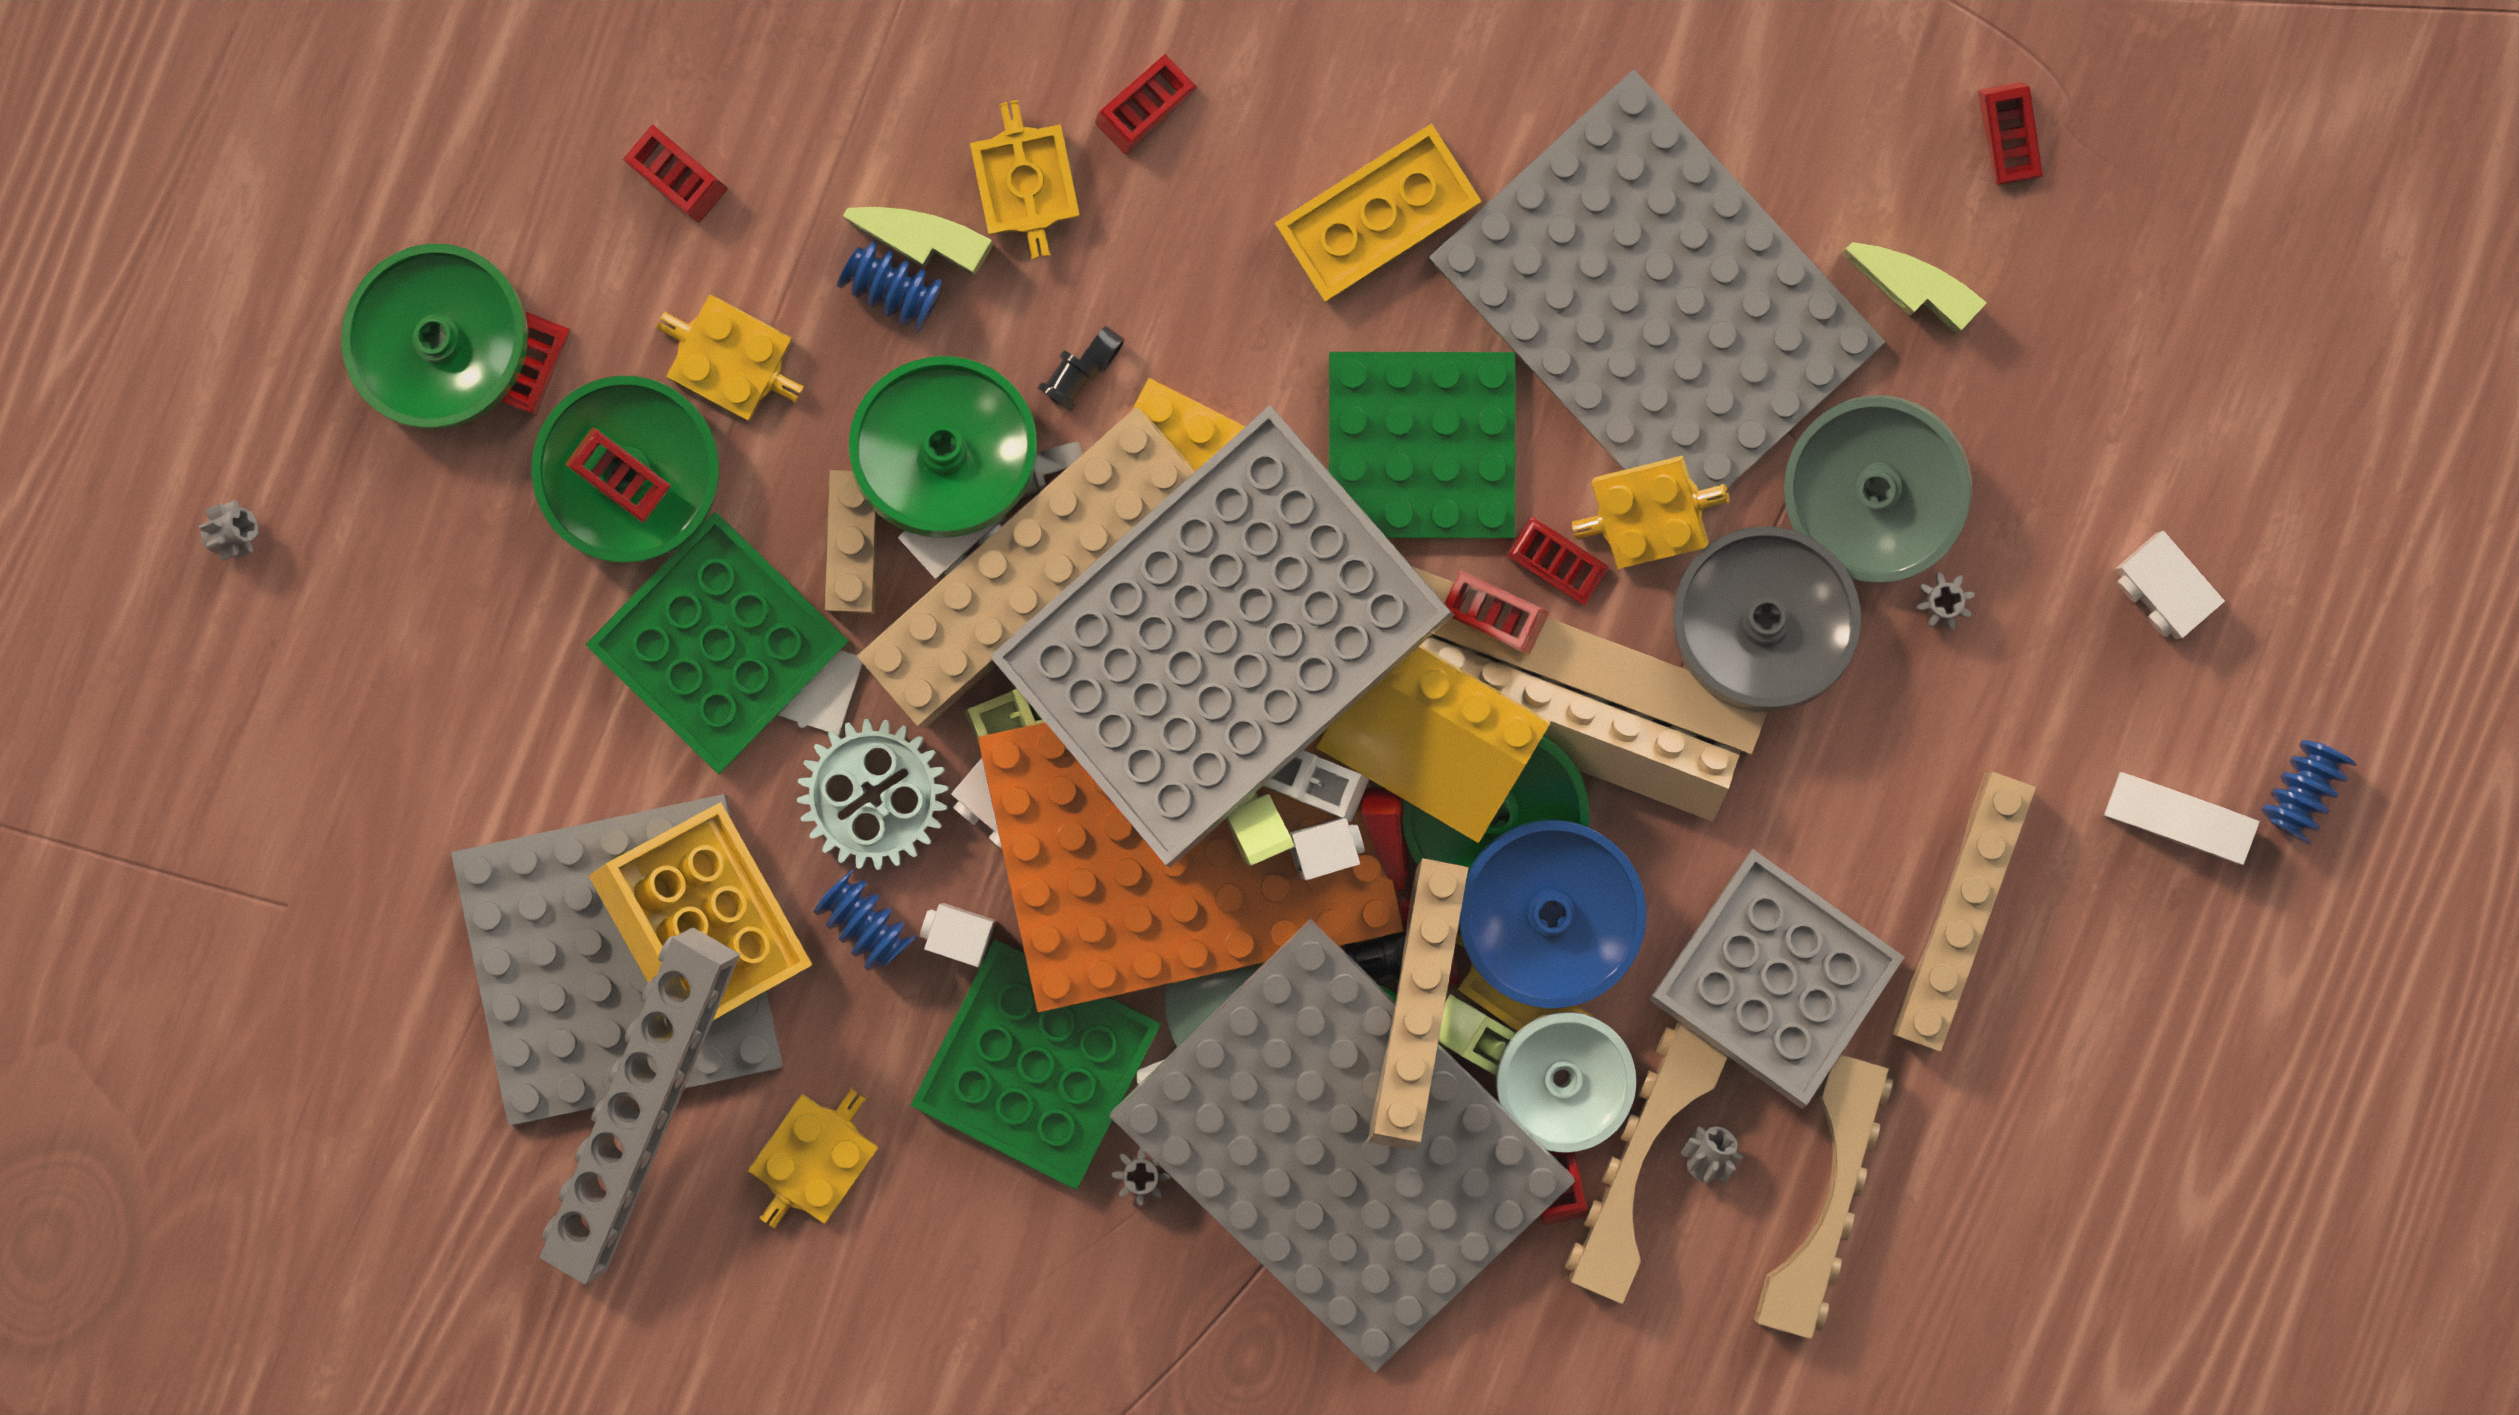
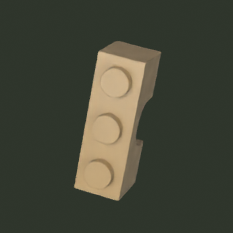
M830 470L825 611L875 614L877 581L875 539L879 514L871 508L862 496L852 471Z

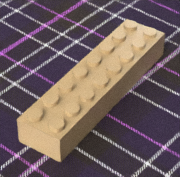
M1135 407L861 651L857 657L917 726L927 728L997 666L990 656L1195 473L1196 470L1146 413Z

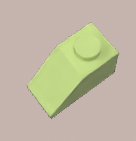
M1255 792L1226 818L1246 865L1256 864L1295 847L1269 794L1258 797Z
M1450 994L1445 1002L1438 1042L1492 1074L1497 1075L1500 1058L1516 1032Z

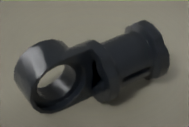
M1104 326L1080 359L1063 350L1060 355L1061 363L1047 383L1041 382L1037 389L1071 412L1075 407L1073 400L1088 379L1094 380L1099 372L1103 373L1118 354L1125 339L1109 327Z
M1406 930L1383 936V940L1361 945H1355V943L1345 944V953L1369 976L1384 972H1390L1391 975L1400 974Z

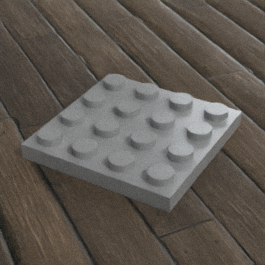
M1752 849L1649 1000L1802 1109L1807 1106L1905 957Z

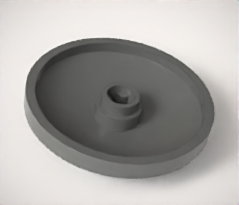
M1769 526L1751 527L1720 537L1703 549L1691 562L1680 581L1675 596L1672 618L1673 633L1677 649L1685 666L1699 684L1711 694L1743 709L1764 712L1782 711L1813 701L1839 680L1847 669L1859 640L1861 610L1858 594L1849 573L1837 557L1825 546L1802 533L1790 529Z

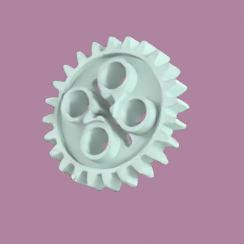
M864 719L862 732L857 733L853 725L848 722L845 724V738L841 739L836 733L830 731L828 736L832 746L827 749L822 745L815 744L814 748L821 757L818 762L805 760L803 763L808 769L813 771L812 778L798 779L799 784L810 788L809 794L797 798L798 803L810 804L811 811L801 817V821L816 822L817 827L812 830L809 837L813 839L824 835L827 838L822 849L824 853L831 851L836 846L840 848L838 862L844 863L853 854L856 855V867L862 869L867 857H872L876 870H880L883 866L884 856L889 855L895 866L901 865L900 851L905 850L912 857L918 856L914 842L918 839L930 845L932 840L925 830L928 826L932 828L942 827V824L933 817L934 811L948 810L946 804L936 801L937 794L949 790V786L935 783V778L945 772V768L930 767L928 763L937 753L935 750H930L923 754L919 751L924 740L922 736L914 738L910 743L906 741L907 726L903 725L893 735L890 734L889 720L882 722L878 732L873 730L870 719ZM877 748L886 750L892 759L890 769L883 775L872 774L868 770L866 763L868 754ZM901 769L908 771L907 777L881 793L880 799L883 803L877 807L873 802H869L846 819L840 820L838 818L840 811L866 794V790L863 787L866 783L869 782L872 786H879ZM837 775L847 776L853 784L852 795L843 802L835 801L828 792L830 781ZM902 787L912 788L918 796L917 807L908 814L898 812L893 805L894 793ZM864 813L874 815L880 824L878 834L871 840H863L855 832L856 819Z

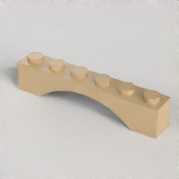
M1993 771L1984 773L1968 818L1959 855L1944 900L1924 952L1905 992L1891 1034L1941 1052L2036 787Z
M1422 858L1416 868L1408 911L1397 997L1368 1138L1369 1143L1415 1151L1421 1143L1468 867Z
M1677 1022L1674 1030L1666 1028L1656 1050L1657 1054L1663 1056L1656 1073L1648 1070L1642 1082L1638 1096L1643 1098L1644 1102L1638 1116L1630 1113L1620 1135V1139L1626 1142L1619 1159L1611 1157L1601 1180L1602 1183L1608 1185L1602 1201L1599 1202L1594 1199L1584 1219L1583 1225L1590 1228L1583 1245L1575 1242L1565 1265L1566 1269L1571 1270L1568 1279L1572 1283L1621 1304L1624 1303L1641 1263L1634 1234L1633 1203L1635 1185L1643 1160L1656 1136L1670 1119L1691 1101L1715 1088L1728 1058L1726 1054L1680 1022Z
M1840 1054L1821 1083L1817 1096L1826 1115L1832 1141V1174L1828 1196L1818 1221L1804 1243L1784 1263L1766 1275L1754 1320L1758 1324L1812 1339L1815 1329L1822 1331L1829 1309V1304L1823 1302L1827 1284L1833 1286L1836 1284L1842 1263L1841 1258L1835 1257L1840 1239L1848 1240L1854 1222L1855 1214L1848 1212L1853 1194L1861 1195L1867 1176V1169L1861 1167L1865 1150L1873 1151L1879 1135L1880 1124L1874 1122L1879 1104L1886 1106L1891 1093L1893 1079L1887 1078L1889 1068Z

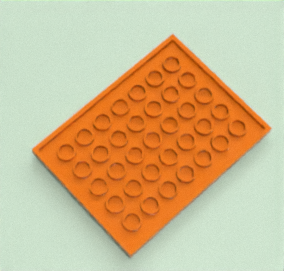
M1046 722L977 737L1037 1012L1264 963L1310 918L1338 946L1404 932L1393 880L1388 879L1361 816L1364 793L1352 822L1348 821L1349 825L1358 826L1364 844L1365 852L1357 854L1360 861L1359 865L1309 880H1302L1298 878L1290 849L1256 864L1246 865L1225 819L1170 868L1159 858ZM1326 730L1303 749L1319 758L1357 772L1316 748ZM1370 779L1365 789L1372 787ZM1264 786L1256 791L1258 797L1264 794L1270 795L1288 833L1339 818Z

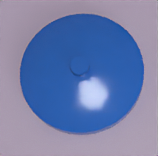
M1540 820L1519 825L1501 834L1489 843L1474 860L1467 873L1459 919V930L1464 948L1474 967L1500 993L1530 1006L1564 1008L1585 1003L1598 997L1614 986L1625 975L1634 962L1643 941L1646 927V901L1636 870L1626 855L1612 841L1601 833L1578 823L1563 820Z

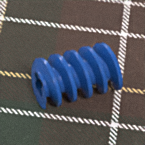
M872 241L864 249L858 246L842 270L836 286L843 288L853 280L851 295L858 298L869 290L867 304L872 308L885 299L883 314L890 317L901 309L899 323L904 327L917 318L915 330L917 334L939 299L942 280L937 279L926 287L924 286L925 270L921 269L913 277H909L907 275L910 261L905 260L894 268L892 267L893 251L889 250L881 258H877L875 256L878 242Z
M2302 740L2299 747L2307 758L2293 756L2290 759V764L2298 774L2282 773L2280 776L2281 781L2287 786L2288 790L2274 788L2271 792L2272 797L2279 806L2265 804L2261 810L2276 828L2300 842L2310 845L2311 842L2302 833L2303 829L2319 830L2320 825L2311 815L2313 812L2328 814L2330 811L2321 801L2322 796L2338 798L2339 793L2330 784L2331 781L2347 782L2349 778L2339 767L2341 764L2352 766L2357 764L2350 757L2324 743Z
M853 869L819 899L813 912L819 916L831 911L832 914L826 926L829 929L844 925L845 927L839 940L845 943L855 938L857 939L851 952L852 955L857 957L869 952L870 955L864 968L869 971L881 966L883 969L917 937L914 934L903 939L898 937L904 927V923L899 921L889 926L886 924L892 910L889 907L877 912L873 910L879 896L875 893L862 898L861 894L867 882L863 879L850 884L848 881L854 871Z

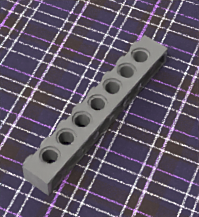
M695 928L668 938L659 953L658 960L662 962L657 976L649 981L643 991L641 999L645 1002L640 1017H637L631 1023L626 1032L625 1041L628 1042L625 1053L623 1057L616 1061L609 1073L608 1081L612 1083L607 1096L602 1098L594 1109L591 1120L595 1125L590 1136L581 1143L576 1152L575 1161L579 1163L575 1173L563 1185L558 1197L562 1202L557 1215L548 1222L542 1235V1239L546 1242L539 1258L585 1285L605 1274L610 1266L741 955ZM681 976L688 981L690 993L683 987ZM664 1017L672 1023L673 1033L666 1027ZM648 1057L654 1062L656 1073L649 1067ZM631 1097L638 1103L640 1113L633 1108ZM614 1137L620 1141L623 1152L615 1145ZM598 1177L604 1182L606 1191L600 1187ZM581 1217L588 1222L590 1231L583 1225Z

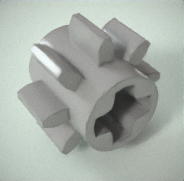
M236 500L225 505L220 503L205 510L210 520L200 525L199 529L201 530L202 542L207 550L219 554L221 561L235 556L239 558L253 551L249 541L259 536L257 521L252 512L245 508H239L238 501Z
M1939 572L1935 574L1937 586L1931 588L1928 585L1921 584L1918 587L1922 593L1926 594L1925 602L1918 604L1915 608L1916 610L1927 609L1931 615L1927 623L1929 627L1935 625L1939 619H1945L1946 627L1948 630L1955 629L1954 616L1971 617L1970 611L1964 608L1965 600L1971 599L1975 594L1974 592L1963 593L1959 587L1963 579L1961 575L1955 577L1951 583H1945L1944 575ZM1940 588H1944L1946 595H1954L1956 598V603L1949 606L1950 614H1946L1944 607L1936 608L1934 604V599L1941 596Z
M1700 1126L1697 1127L1681 1151V1155L1688 1158L1687 1170L1694 1178L1705 1183L1714 1182L1717 1178L1726 1183L1743 1159L1742 1154L1735 1152L1738 1145L1734 1135L1718 1126L1711 1127L1707 1131Z
M1141 1147L1138 1151V1157L1134 1159L1122 1153L1120 1157L1122 1162L1126 1164L1125 1170L1112 1172L1113 1178L1124 1180L1125 1186L1120 1190L1119 1196L1123 1197L1131 1191L1137 1194L1138 1205H1142L1144 1194L1150 1191L1155 1197L1161 1198L1162 1193L1156 1186L1158 1180L1170 1179V1175L1167 1172H1159L1158 1163L1154 1159L1151 1160L1145 1157L1146 1152ZM1137 1163L1146 1164L1147 1172L1154 1173L1155 1179L1147 1180L1144 1188L1137 1187L1136 1180L1128 1178V1172L1135 1171Z

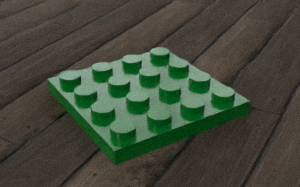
M1329 352V472L1387 539H1515V352Z
M714 511L697 532L675 551L585 645L720 775L850 641L726 520Z
M995 939L910 1106L1077 1190L1112 1121L1110 1112L1122 1102L1161 1022L1112 997L1037 1012L1025 953Z

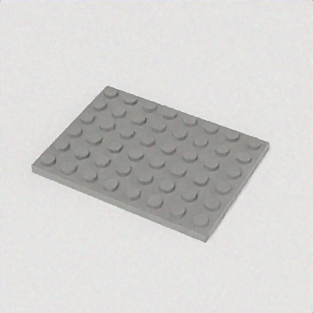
M1634 69L1428 258L1622 470L1683 456L1689 477L1698 490L1720 486L1721 484H1725L1728 488L1886 342Z
M1269 405L990 657L1165 865L1171 868L1453 617L1454 614L1276 410Z
M1310 918L1110 1112V1118L1375 1373L1575 1182V1179L1558 1160L1439 1044L1437 1046L1421 1143L1415 1151L1369 1143L1368 1138L1374 1104L1386 1054L1395 1001Z

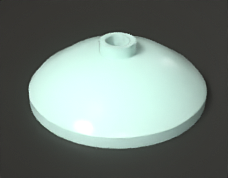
M1558 1012L1533 1020L1520 1029L1509 1041L1499 1061L1496 1075V1090L1499 1104L1546 1150L1577 1152L1598 1145L1609 1138L1622 1125L1634 1101L1636 1071L1626 1044L1608 1025L1582 1013ZM1562 1069L1567 1070L1569 1073L1568 1081L1563 1085H1556L1553 1081L1554 1074Z

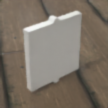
M840 651L788 704L779 716L797 721L800 728H805L809 725L827 732L833 731L840 735L863 663L856 655Z

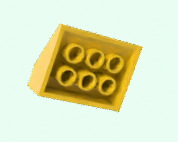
M1420 645L1331 724L1316 748L1479 843L1546 732L1550 721Z
M721 802L611 860L588 876L648 983L653 977L657 976L662 962L658 960L664 943L671 936H677L691 928L699 930L741 954L713 1021L812 966L810 959ZM681 976L683 987L690 993L688 981Z

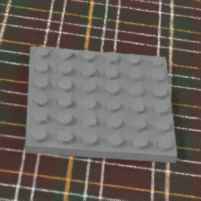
M726 794L451 852L508 1126L595 1108L600 1100L607 1096L612 1084L608 1081L609 1073L616 1061L623 1057L628 1042L625 1041L626 1032L631 1023L637 1017H640L645 1005L641 998L648 982L588 876L611 860L720 802L731 819ZM768 991L712 1021L685 1088L784 1067ZM664 1017L666 1027L673 1033L672 1024L669 1019ZM648 1057V1065L656 1073V1066Z

